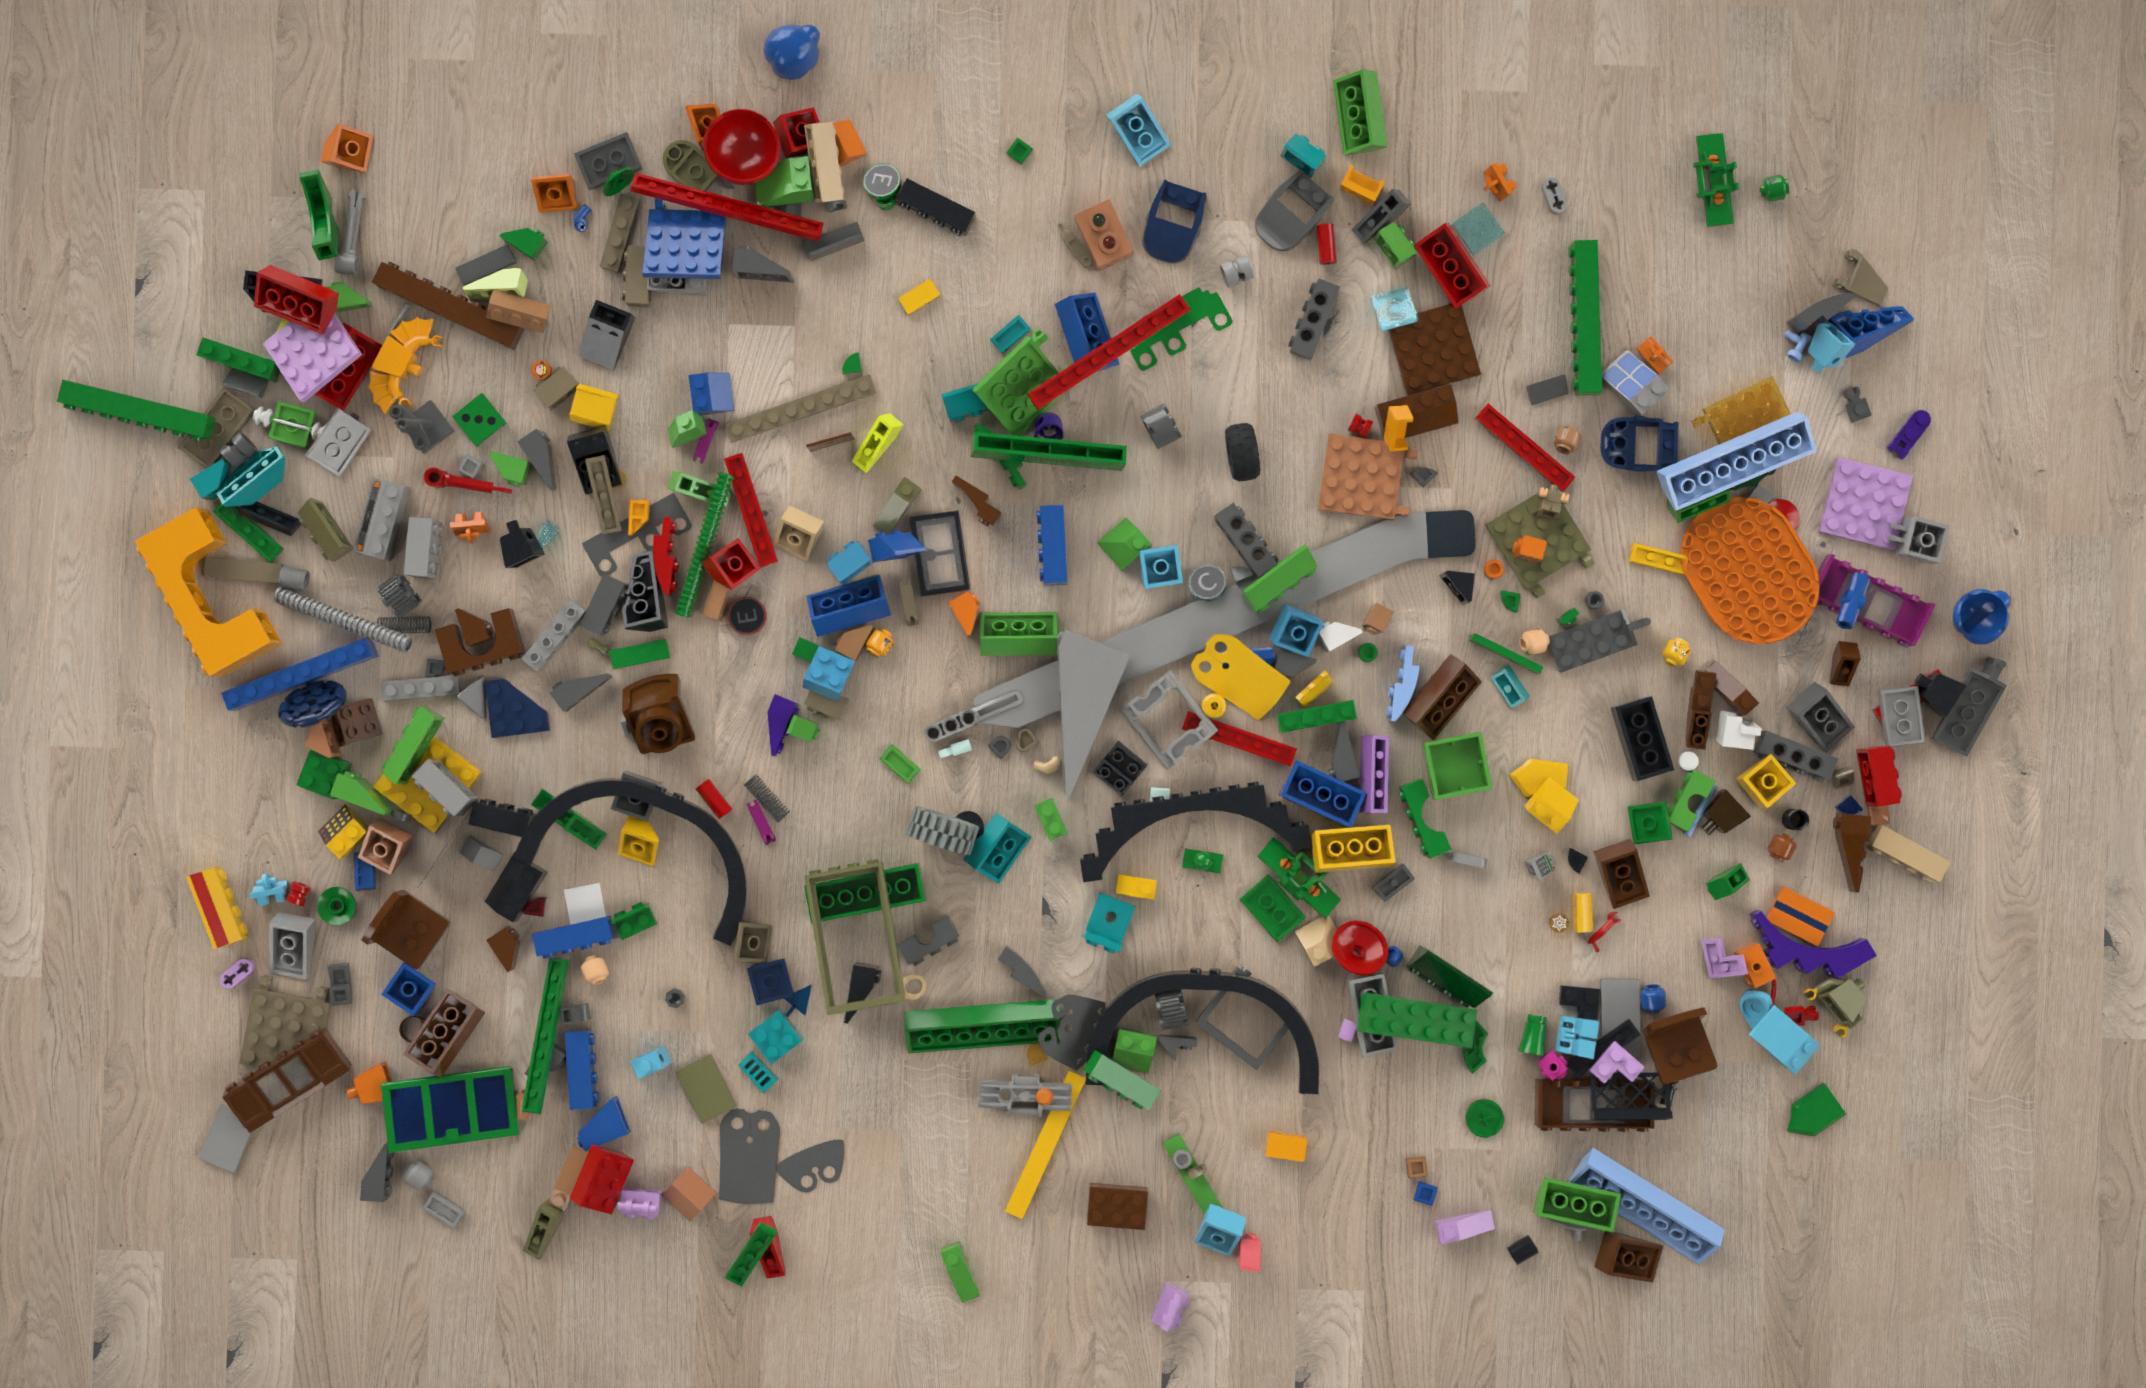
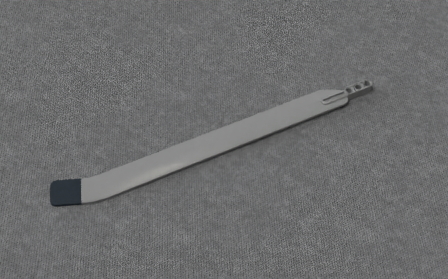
M1454 510L1409 513V516L1401 515L1395 517L1394 520H1384L1310 552L1317 564V567L1314 569L1316 573L1308 579L1303 577L1299 580L1301 584L1292 591L1289 588L1283 592L1285 596L1279 601H1271L1268 604L1270 607L1263 613L1258 611L1254 614L1241 597L1243 590L1257 580L1255 577V579L1240 585L1235 584L1225 588L1215 597L1202 598L1100 643L1129 654L1130 658L1118 685L1206 648L1207 641L1214 634L1234 636L1279 616L1284 603L1299 608L1414 559L1469 556L1475 550L1474 517L1469 511ZM1058 660L980 693L974 699L973 708L928 726L925 729L926 739L930 742H938L979 723L1019 728L1059 711ZM967 713L974 715V721L971 724L964 722L963 718ZM948 721L956 722L957 727L954 731L946 729ZM932 728H936L939 731V736L936 739H931L928 735L929 730Z

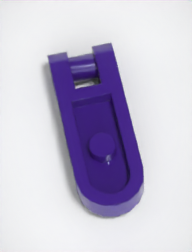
M1925 410L1914 412L1886 448L1890 452L1894 451L1897 457L1903 460L1930 425V414ZM1899 442L1904 444L1903 448L1898 445Z

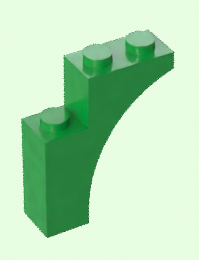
M319 169L300 173L299 178L305 193L311 220L312 248L319 261L338 257L339 228L332 215V197Z

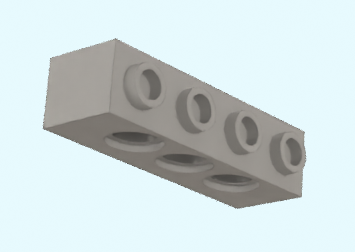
M570 599L523 656L522 660L534 670L542 672L580 625L586 609L575 600Z

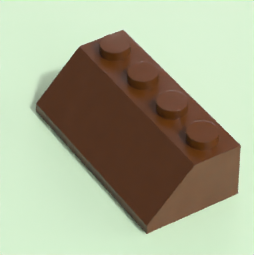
M1451 384L1380 403L1374 407L1383 440L1388 408L1390 406L1407 405L1413 416V422H1407L1405 438L1459 423L1456 399Z
M1450 654L1407 705L1402 714L1434 741L1482 681L1466 663Z
M447 988L403 1055L431 1074L442 1078L485 1014V1011Z

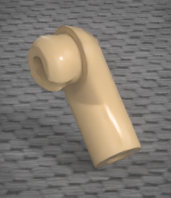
M1054 756L1047 763L1035 760L1033 769L1050 774L1060 768L1061 759Z

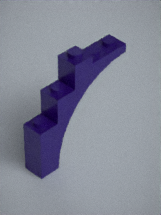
M1755 910L1750 913L1752 925L1761 932L1762 936L1760 938L1765 946H1769L1763 952L1773 968L1779 969L1795 960L1793 964L1799 972L1808 974L1824 965L1823 970L1826 975L1838 979L1877 956L1869 941L1865 938H1859L1851 943L1830 948H1815L1799 944L1781 934L1768 921L1762 911Z

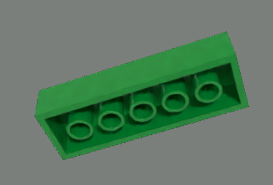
M920 863L884 869L891 908L925 902L927 900ZM876 872L815 883L821 922L882 910ZM805 885V886H804V889H805V894H806V899H807V904H808V909H809V914H810V920H811V924H812V918H811V912H810V906H809V899H808L807 887H806V885Z
M1362 993L1357 1032L1472 1048L1477 1010Z

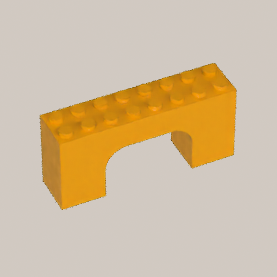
M195 507L135 540L138 554L144 557L147 570L154 575L156 579L154 581L155 585L164 593L165 603L175 613L173 617L178 624H181L184 630L182 631L183 636L192 644V652L200 659L202 663L201 668L206 675L224 677L282 645L265 611L251 608L222 624L214 616L194 577L197 563L203 557L227 545L210 511Z

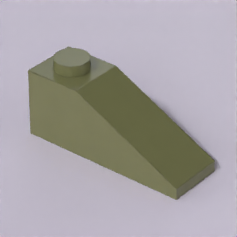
M904 477L887 501L873 526L881 532H886L887 535H890V532L893 531L921 492V488Z
M549 1199L538 1207L523 1249L524 1252L537 1260H540L565 1213V1211L548 1204Z

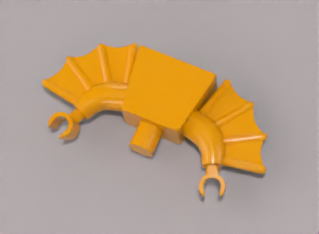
M417 316L409 322L401 321L398 328L390 331V334L397 340L388 335L371 367L378 372L369 371L371 380L368 388L373 393V403L381 407L383 414L389 411L396 400H399V404L404 407L407 403L414 407V404L409 399L403 397L404 395L400 391L401 379L406 380L409 373L416 377L421 374L423 367L415 363L417 355L414 353L418 348L429 346L430 344L438 348L445 347L438 344L440 339H445L444 337L438 335L432 338L429 337L434 323L433 318L423 320Z

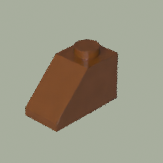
M455 609L467 646L473 647L493 640L492 634H494V630L490 623L488 624L486 620L463 609Z
M1838 641L1832 656L1830 684L1850 686L1861 659L1858 643Z
M510 926L505 927L486 940L507 972L515 969L520 946L518 939L520 936L515 928L511 929Z

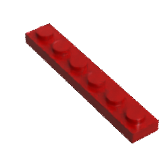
M1489 403L1475 417L1480 424L1551 484L1557 485L1561 492H1564L1576 478Z
M743 453L724 458L729 475L734 477V480L731 482L733 483L732 485L759 567L762 568L778 563Z
M1188 711L1182 730L1187 731L1199 727V717L1195 713ZM1210 719L1218 731L1209 739L1291 767L1297 748Z

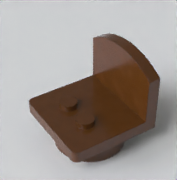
M678 674L650 676L623 688L622 712L641 754L650 752L666 753L675 749L680 744L695 740V731L680 697L681 680Z
M395 891L378 911L361 941L367 945L377 943L412 968L419 969L449 927L450 921L407 891Z
M1705 1007L1649 1023L1642 1030L1663 1085L1710 1072L1718 1067L1701 1019L1707 1015Z

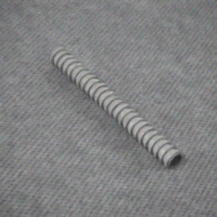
M279 587L274 593L275 603L285 605V607H290L303 614L306 613V615H311L313 618L324 622L327 621L329 624L349 632H354L370 640H375V642H380L386 646H391V648H396L398 651L401 650L406 653L412 646V637L390 630V628H385L374 622H369V620H364L351 613L348 614V612L336 607L332 608L330 605L305 595H300L284 587Z

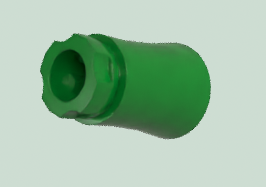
M1528 1014L1518 1052L1545 1056V1034L1547 1028L1545 1024L1547 1017Z

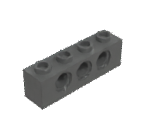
M1318 279L1317 283H1312L1309 293L1312 294L1310 301L1306 300L1302 311L1305 312L1303 319L1299 318L1295 329H1298L1296 337L1292 335L1288 344L1291 347L1289 353L1311 361L1340 286L1322 279ZM1315 298H1323L1325 304L1321 306L1317 305L1315 303ZM1315 315L1318 318V322H1309L1308 316ZM1304 332L1309 333L1311 340L1304 341L1301 338V334Z
M1233 502L1214 516V520L1258 580L1278 565V559L1273 552L1267 550L1265 540L1261 536L1258 537L1254 532L1256 528L1253 523L1246 521L1242 508L1240 506L1236 507ZM1233 522H1239L1242 525V527L1240 529H1234L1232 528L1231 524ZM1244 537H1250L1253 542L1249 545H1246L1243 543L1242 539ZM1256 552H1260L1263 554L1264 558L1262 560H1256L1253 557V554Z
M1761 731V736H1759L1753 751L1759 754L1758 758L1760 759L1772 754L1782 767H1793L1794 772L1805 775V773L1811 774L1812 779L1820 782L1831 780L1838 761L1836 757L1769 731ZM1776 745L1781 749L1779 755H1776L1773 751ZM1794 752L1798 754V760L1796 762H1794L1791 758ZM1812 759L1816 761L1814 769H1811L1809 765Z

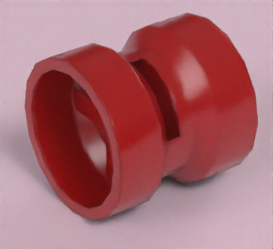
M1356 413L1348 431L1356 432L1360 437L1366 438L1373 421L1365 420Z
M293 881L290 886L292 893H288L285 900L298 906H304L306 902L305 896L309 894L311 887Z

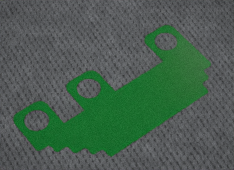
M1198 287L1183 295L1182 298L1190 308V311L1130 350L1139 369L1145 371L1157 364V358L1150 346L1159 341H1162L1169 355H1175L1186 348V343L1179 331L1206 316L1209 317L1214 329L1217 331L1230 326L1232 318L1218 292L1210 294L1208 290L1202 292ZM1220 313L1227 317L1226 324L1222 326L1215 323V316ZM1177 338L1180 340L1181 346L1178 350L1169 348L1168 343L1170 339ZM1144 353L1152 357V362L1147 366L1140 363V356Z

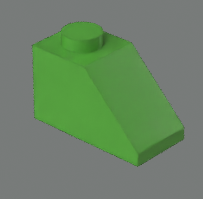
M343 282L331 283V286L326 287L339 292L335 313L372 307V303L346 284H343Z
M693 410L676 416L668 428L672 448L707 435L703 417Z
M494 451L490 452V456L501 476L508 480V484L519 487L520 484L526 485L532 463Z
M794 715L787 733L812 742L813 739H817L820 729H818L819 724Z

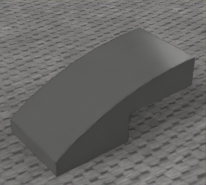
M349 963L329 965L328 972L331 984L329 992L332 1006L352 1004Z

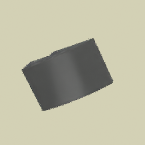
M1854 292L1844 293L1823 299L1800 312L1787 323L1796 334L1809 327L1812 323L1817 327L1818 324L1829 320L1851 301L1856 294Z

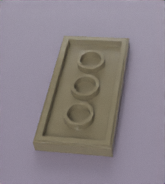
M223 387L204 413L216 418L210 440L203 438L201 442L190 439L191 435H187L178 448L207 469L220 460L223 455L219 449L226 443H232L231 439L238 432H241L256 409L228 388Z

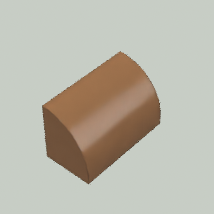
M713 580L702 615L721 621L731 590Z

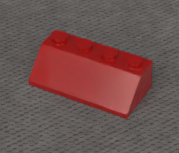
M1444 223L1414 244V247L1455 309L1491 287L1450 223Z
M272 265L257 272L254 307L323 335L337 310L339 292Z
M343 322L342 325L362 355L314 395L344 411L383 345Z

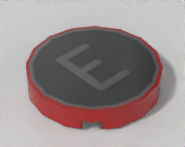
M752 597L737 599L728 611V620L731 627L743 635H752L759 632L767 619L764 605Z

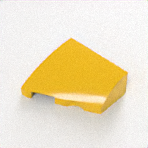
M1326 670L1295 697V700L1304 709L1333 684Z

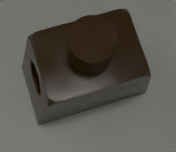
M1721 789L1705 809L1703 815L1708 821L1701 828L1707 835L1712 834L1716 829L1720 833L1725 834L1751 816L1726 789Z

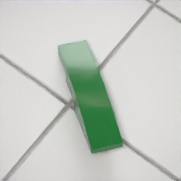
M541 788L531 802V805L540 810L555 796ZM572 808L555 821L564 830L595 850L607 835V833Z

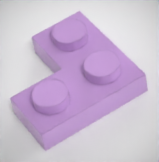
M1722 937L1701 941L1709 979L1745 975L1748 973L1744 954L1726 956Z
M1613 1041L1589 1071L1605 1084L1616 1070L1630 1082H1633L1645 1067L1618 1043Z

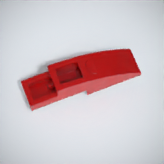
M664 517L661 536H653V559L657 578L664 593L672 596L677 587V581L674 580L675 573L679 571L677 558L670 556V553H673L674 550L672 535L676 533L677 523L671 517Z

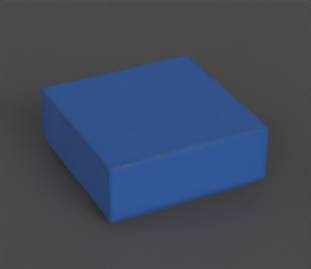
M1418 1181L1413 1200L1433 1206L1438 1187Z

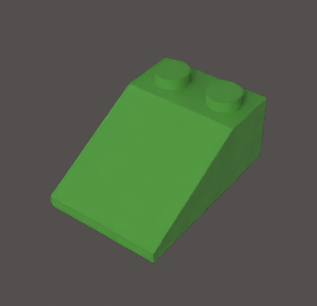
M794 157L778 162L768 177L755 183L757 205L770 207L815 201L809 157Z
M345 771V773L337 774L330 796L382 815H392L395 809L367 779L361 778L362 774L354 771Z

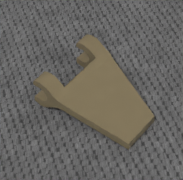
M1854 249L1848 250L1844 258L1855 262L1848 280L1843 277L1835 278L1832 286L1850 293L1854 292L1857 296L1881 306L1888 287L1860 252Z

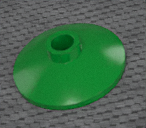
M630 167L619 171H612L608 175V180L603 187V194L605 196H613L621 192L633 180L635 171Z
M343 887L326 889L320 895L317 902L319 916L323 921L331 925H341L348 922L356 910V901L353 894ZM337 902H340L342 905L340 909L336 908Z

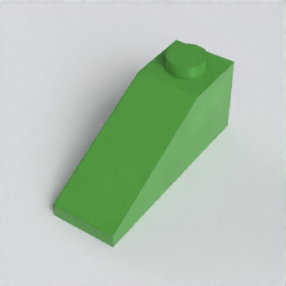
M673 471L667 489L709 503L712 500L710 496H713L712 490H715L713 483L682 472ZM732 490L728 491L729 497H726L727 503L724 504L725 508H727Z
M960 1241L941 1248V1256L961 1302L964 1303L979 1297L980 1293Z

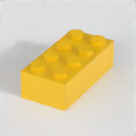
M1390 825L1318 830L1310 835L1315 873L1391 867L1395 863Z

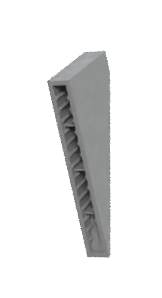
M1064 628L1063 632L1059 631L1056 642H1058L1057 655L1064 793L1070 798L1130 656L1125 652Z

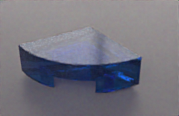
M1852 795L1847 796L1835 806L1838 811L1844 814H1857L1863 811Z

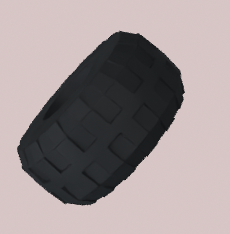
M1248 423L1230 425L1225 430V440L1232 478L1238 482L1256 479L1260 475V459L1254 428Z

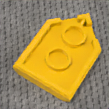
M1528 759L1519 768L1510 773L1509 777L1515 782L1525 797H1531L1548 776L1566 789L1568 764Z

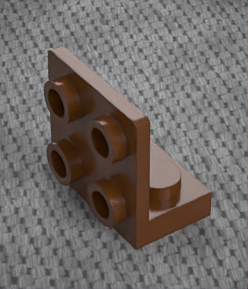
M372 698L344 704L331 717L339 747L382 735Z

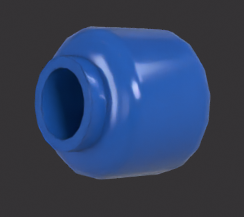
M1657 984L1646 985L1641 990L1642 1008L1650 1014L1660 1013V1010L1666 1007V991Z

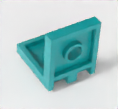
M1100 892L1083 934L1086 943L1097 947V944L1102 945L1105 951L1115 954V951L1120 952L1122 940L1136 906ZM1108 912L1116 914V920L1112 923L1107 922L1105 919V915Z

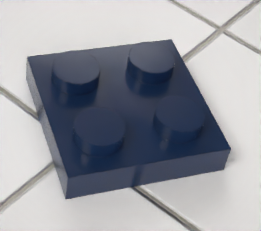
M785 958L747 968L756 1006L794 996Z

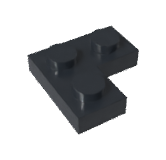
M1560 985L1559 1005L1577 1006V1018L1597 1020L1600 989Z

